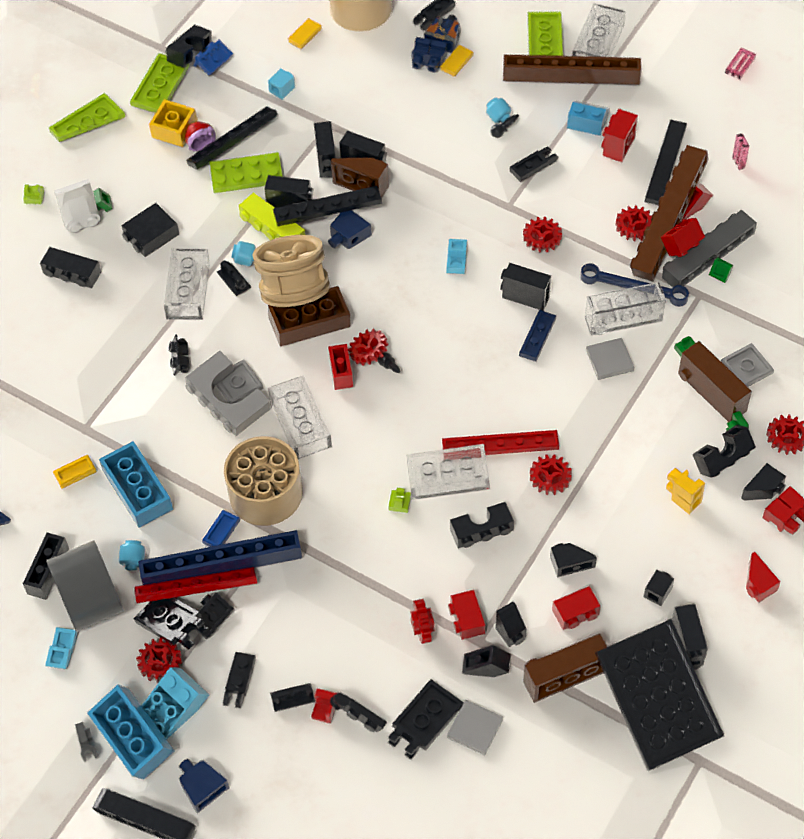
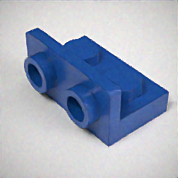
M220 39L215 43L212 41L206 47L204 53L199 52L195 56L193 66L196 68L199 65L210 76L231 58L233 53Z

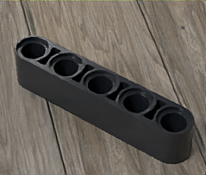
M106 788L101 789L92 807L95 812L161 839H191L196 829V826L190 821Z

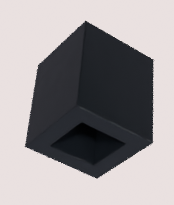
M656 569L645 587L643 597L662 606L673 588L675 579L669 573Z

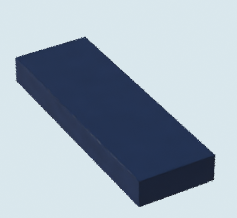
M542 310L538 311L519 352L520 357L537 362L555 323L556 315Z

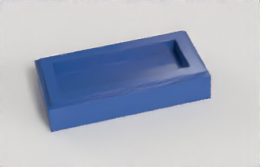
M222 510L202 539L203 544L209 547L225 544L240 522V518Z

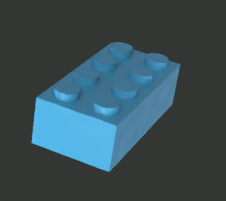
M134 441L99 459L104 474L138 528L173 510L169 495Z
M117 684L87 712L133 777L145 779L174 752L172 746L129 688Z

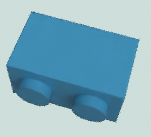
M573 101L568 113L567 128L601 136L610 108Z

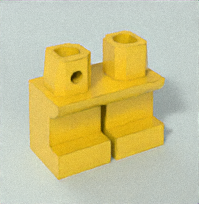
M674 468L667 475L669 482L666 485V489L672 493L671 500L690 514L702 503L705 482L701 479L694 482L688 477L689 472L687 469L682 473Z

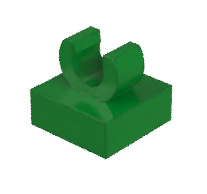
M100 188L95 189L93 192L97 210L110 211L112 209L110 195Z
M717 257L714 260L709 276L725 283L734 265Z
M687 336L676 343L674 349L681 357L682 352L695 344L691 336Z
M740 411L733 413L732 421L727 423L728 428H726V431L735 425L744 426L749 429V425Z

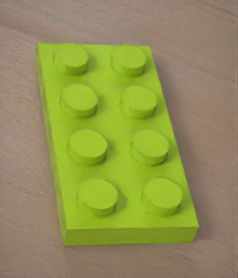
M528 12L529 55L563 56L561 12Z
M158 53L131 98L130 105L156 113L164 99L170 101L190 65L188 64L185 68L167 62V55Z
M279 152L209 162L214 193L265 186L268 175L283 177Z

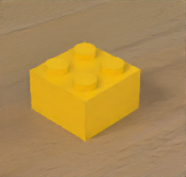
M164 99L149 123L151 137L183 147L186 143L185 134L188 125L197 121L195 108Z

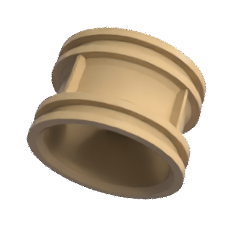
M310 235L284 236L267 241L254 250V266L256 271L261 274L262 279L259 282V290L264 303L276 307L298 306L315 301L329 291L328 272L322 266L325 256L323 244L319 238Z

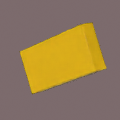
M308 18L288 38V42L302 49L322 30V25Z
M458 45L443 62L441 70L455 77L471 59L473 51Z
M87 454L54 470L53 474L61 489L97 471Z

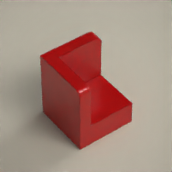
M319 688L316 689L314 695L315 705L311 715L313 720L331 724L335 709L329 702L330 698L337 693Z

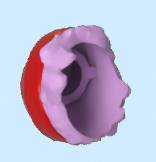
M196 121L188 125L185 141L189 146V150L194 152L200 151L206 145L215 141L216 134L210 124Z

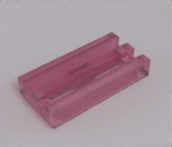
M741 47L726 68L725 74L731 73L732 77L736 75L738 76L737 79L740 80L756 58V53ZM743 53H745V55H744L743 58L740 60V62H739V64L736 66V68H735V69H732V68L734 67V65L736 64V62H737V61L739 60V58L741 57V55H742ZM749 57V59L747 60V62L745 63V65L743 66V68H742V69L740 70V72H739V69L742 67V65L744 64V62L746 61V59Z
M742 133L736 134L732 159L738 165V170L745 169L749 151V144Z

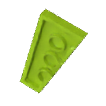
M103 93L48 128L50 133L61 142L124 118L125 112Z

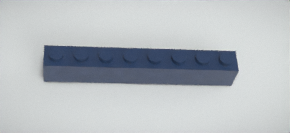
M294 530L140 560L138 563L142 584L147 585L302 559L298 532Z

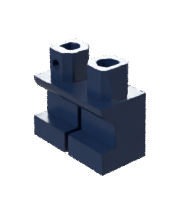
M416 37L415 46L412 50V68L420 69L424 65L427 66L429 72L434 73L438 68L441 69V65L447 56V43L432 40L431 43V39Z

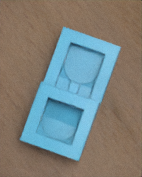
M449 239L446 273L465 274L467 240Z
M56 627L53 644L49 647L45 666L59 669L67 668L78 633L76 630Z

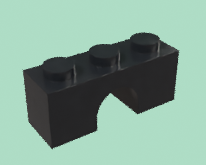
M194 24L166 47L167 62L185 68L193 61V50L204 52L206 47L212 42V30Z
M735 425L723 433L725 445L721 452L717 447L705 445L692 455L700 474L711 478L716 477L722 470L734 465L735 461L747 456L750 451L755 449L756 446L749 429L744 426Z
M506 502L487 507L488 521L484 524L474 523L470 519L469 514L450 519V531L457 548H468L474 543L486 542L495 536L507 535L514 531V520Z

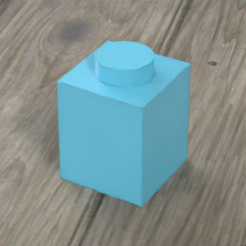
M280 68L268 80L269 92L283 100L295 88L294 76Z

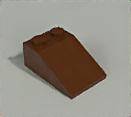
M332 158L333 184L351 191L378 186L381 198L389 188L388 164L384 161L374 158Z

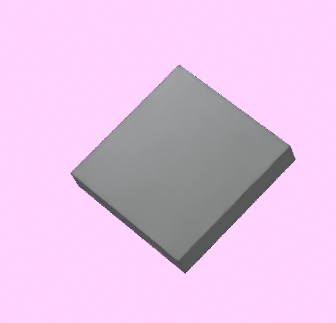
M622 338L586 346L587 354L598 380L634 371L633 363Z
M752 343L721 359V362L747 387L774 373L772 366Z
M244 359L234 364L233 372L216 385L229 404L242 401L257 388L260 391L264 389L262 383Z
M465 700L447 734V738L486 755L503 721V717Z

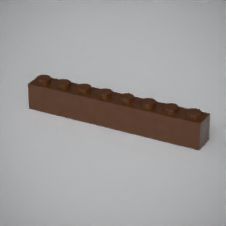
M504 54L503 81L640 85L641 58Z
M687 145L685 150L681 151L678 166H675L672 172L673 177L666 184V192L659 199L657 211H654L652 214L651 225L646 228L645 238L643 242L639 243L637 248L638 253L631 260L630 268L633 276L654 281L667 253L661 236L681 222L709 160L707 150Z

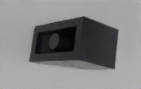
M766 463L743 489L741 499L744 501L772 499L776 494H781L786 487L784 484L786 476Z
M559 543L550 549V559L557 577L596 567V555L572 543Z
M514 601L496 611L495 629L508 647L514 644H521L526 638L527 631Z
M495 645L466 653L463 658L462 673L485 677H497L509 673L511 654Z

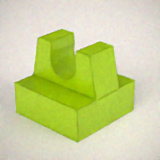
M25 184L24 204H42L44 187L35 184V186Z
M398 487L396 490H392L388 506L389 511L408 513L411 492H405V488Z

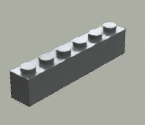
M743 210L736 214L733 213L724 223H719L712 232L706 233L705 238L699 241L700 244L690 248L686 255L682 257L677 256L671 262L668 261L663 266L662 279L672 288L676 285L685 286L712 266L717 257L723 258L755 234L757 222Z

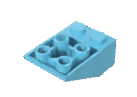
M170 667L141 706L167 740L199 710L209 694L182 668Z

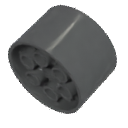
M95 540L46 560L76 632L124 612Z

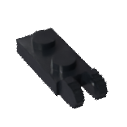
M434 0L414 17L413 24L419 25L421 23L420 28L425 31L437 17H442L456 6V1Z
M548 146L511 165L510 172L521 182L548 165L555 163L558 156L556 153L549 155L552 150Z
M235 652L225 687L224 706L229 705L233 693L237 694L235 708L241 709L256 661L255 655Z
M341 692L330 698L329 703L334 709L344 710L349 718L356 721L359 720L371 732L377 733L381 731L387 721Z

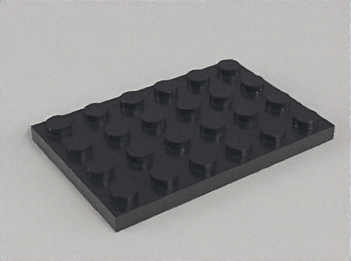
M672 619L595 652L647 771L724 737L723 731Z

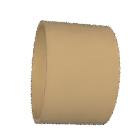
M329 0L330 13L333 20L341 27L352 31L375 29L384 24L392 13V0Z
M253 437L239 443L227 456L224 464V478L228 497L233 511L242 520L259 526L274 525L288 519L297 510L302 500L303 488L297 455L288 444L273 437ZM275 490H277L280 494L276 496V495H275V493H276ZM252 493H254L253 499L249 498Z

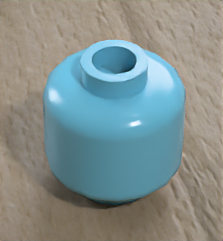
M495 97L486 105V113L494 123H499L500 121L504 123L505 120L511 117L512 108L503 98Z
M239 241L237 244H234L231 258H234L236 264L251 266L254 261L253 252L256 246L252 243Z
M127 540L125 544L120 546L119 563L125 566L126 570H137V567H139L138 561L145 560V547L141 545L140 541Z

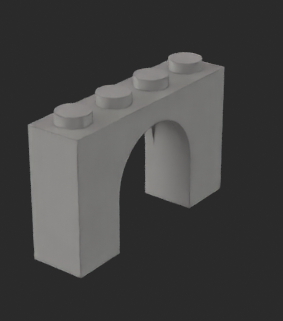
M218 351L185 377V387L190 394H195L198 397V401L203 407L207 406L212 416L216 420L219 419L229 433L232 432L237 436L270 410V400L257 388L240 402L228 404L219 401L214 396L213 389L221 380L233 372V363L221 351Z

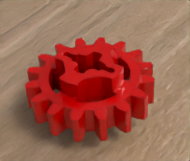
M637 205L634 206V209L630 206L627 207V210L621 209V213L617 214L615 226H617L616 231H620L621 237L626 235V240L633 238L635 242L636 238H639L643 241L645 230L651 225L652 215H650V210L644 211V207L638 209Z
M544 216L543 220H540L539 217H537V221L530 219V224L526 223L525 229H523V241L526 242V246H532L533 251L537 248L539 253H541L542 249H545L546 253L549 248L555 250V245L559 246L560 240H562V228L559 227V223H553L552 218L548 221L546 216Z
M373 328L369 332L367 329L363 334L360 332L358 338H353L355 341L349 344L351 348L348 351L350 357L357 365L360 363L364 366L366 362L371 365L372 361L377 362L378 357H383L382 352L387 351L386 346L389 343L381 330L376 331Z
M788 414L787 418H784L783 415H780L779 420L774 418L773 422L769 423L766 436H768L767 442H773L771 448L777 447L778 453L784 450L786 455H788L789 451L796 454L797 449L803 451L804 421L798 422L797 416L791 419L790 414Z
M545 454V459L538 457V463L533 461L529 480L533 481V488L538 486L539 493L545 490L546 495L549 494V491L556 495L557 490L562 493L564 487H569V482L572 479V469L568 468V462L563 463V457L556 459V455L553 454L552 458H549L548 454Z
M424 599L413 600L414 610L410 611L414 635H419L421 644L432 642L431 632L435 631L431 608L426 607Z
M161 638L159 642H155L152 639L151 645L145 643L146 649H139L141 656L136 658L138 661L137 666L141 670L142 676H147L148 681L155 678L157 683H159L160 678L165 675L170 667L179 668L178 664H182V659L180 658L182 655L177 645L173 646L168 642L164 643Z

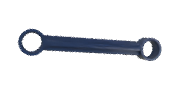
M587 263L581 268L580 278L585 284H594L599 281L668 298L671 304L677 307L684 306L688 302L689 291L682 285H676L671 289L599 271L598 266L593 263ZM587 271H592L596 275L590 277L586 276L584 273ZM675 293H681L685 296V298L678 299L673 295Z

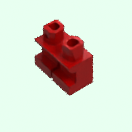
M789 486L765 508L762 518L768 523L770 521L773 522L780 532L785 529L793 535L800 528V524L795 519L798 517L804 522V498Z

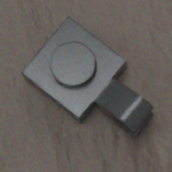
M83 722L75 724L83 761L87 762L86 755L90 752L97 759V750L89 742L93 740L90 728L86 729Z

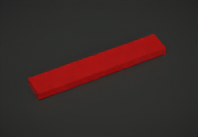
M557 430L442 438L443 458L559 450Z
M254 567L135 586L136 604L257 584Z

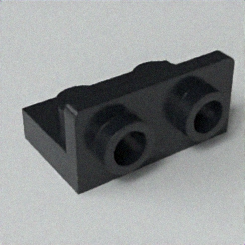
M217 592L211 596L207 594L200 602L202 606L197 610L202 616L201 619L205 622L203 625L209 629L202 635L205 639L211 636L234 609Z

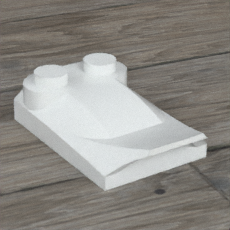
M89 179L54 190L64 226L69 232H77L84 228L95 226L100 221V215Z

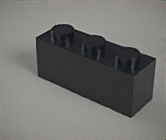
M50 246L40 262L43 274L46 276L56 277L65 282L76 283L81 287L93 288L101 273L99 261Z
M46 532L23 581L27 595L46 600L54 583L46 560L69 550L65 537Z

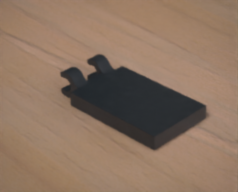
M174 597L150 601L133 618L138 625L171 645L175 646L180 642L188 650L195 644L189 640L190 636L188 635L193 629L201 635H204L209 630L208 627L203 625L205 622L201 619L202 616L199 611Z
M430 679L392 723V727L395 730L388 736V739H390L388 743L395 748L401 738L409 742L410 744L405 748L406 753L404 755L412 760L420 747L425 751L460 711L464 702Z

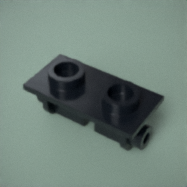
M226 260L220 263L221 269L216 271V273L235 296L251 288L232 263Z
M175 334L168 346V351L171 352L170 368L173 370V375L177 371L187 373L190 369L189 357H187L189 354L188 342L184 338L178 340L177 334Z
M311 683L270 692L274 712L315 702Z

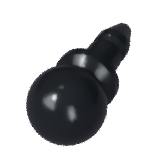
M519 114L511 116L504 123L500 121L499 124L493 125L490 130L491 135L495 138L502 137L504 132L508 131L506 128L518 119Z
M382 352L383 357L377 358L378 363L386 369L400 373V368L395 364V359L391 354Z

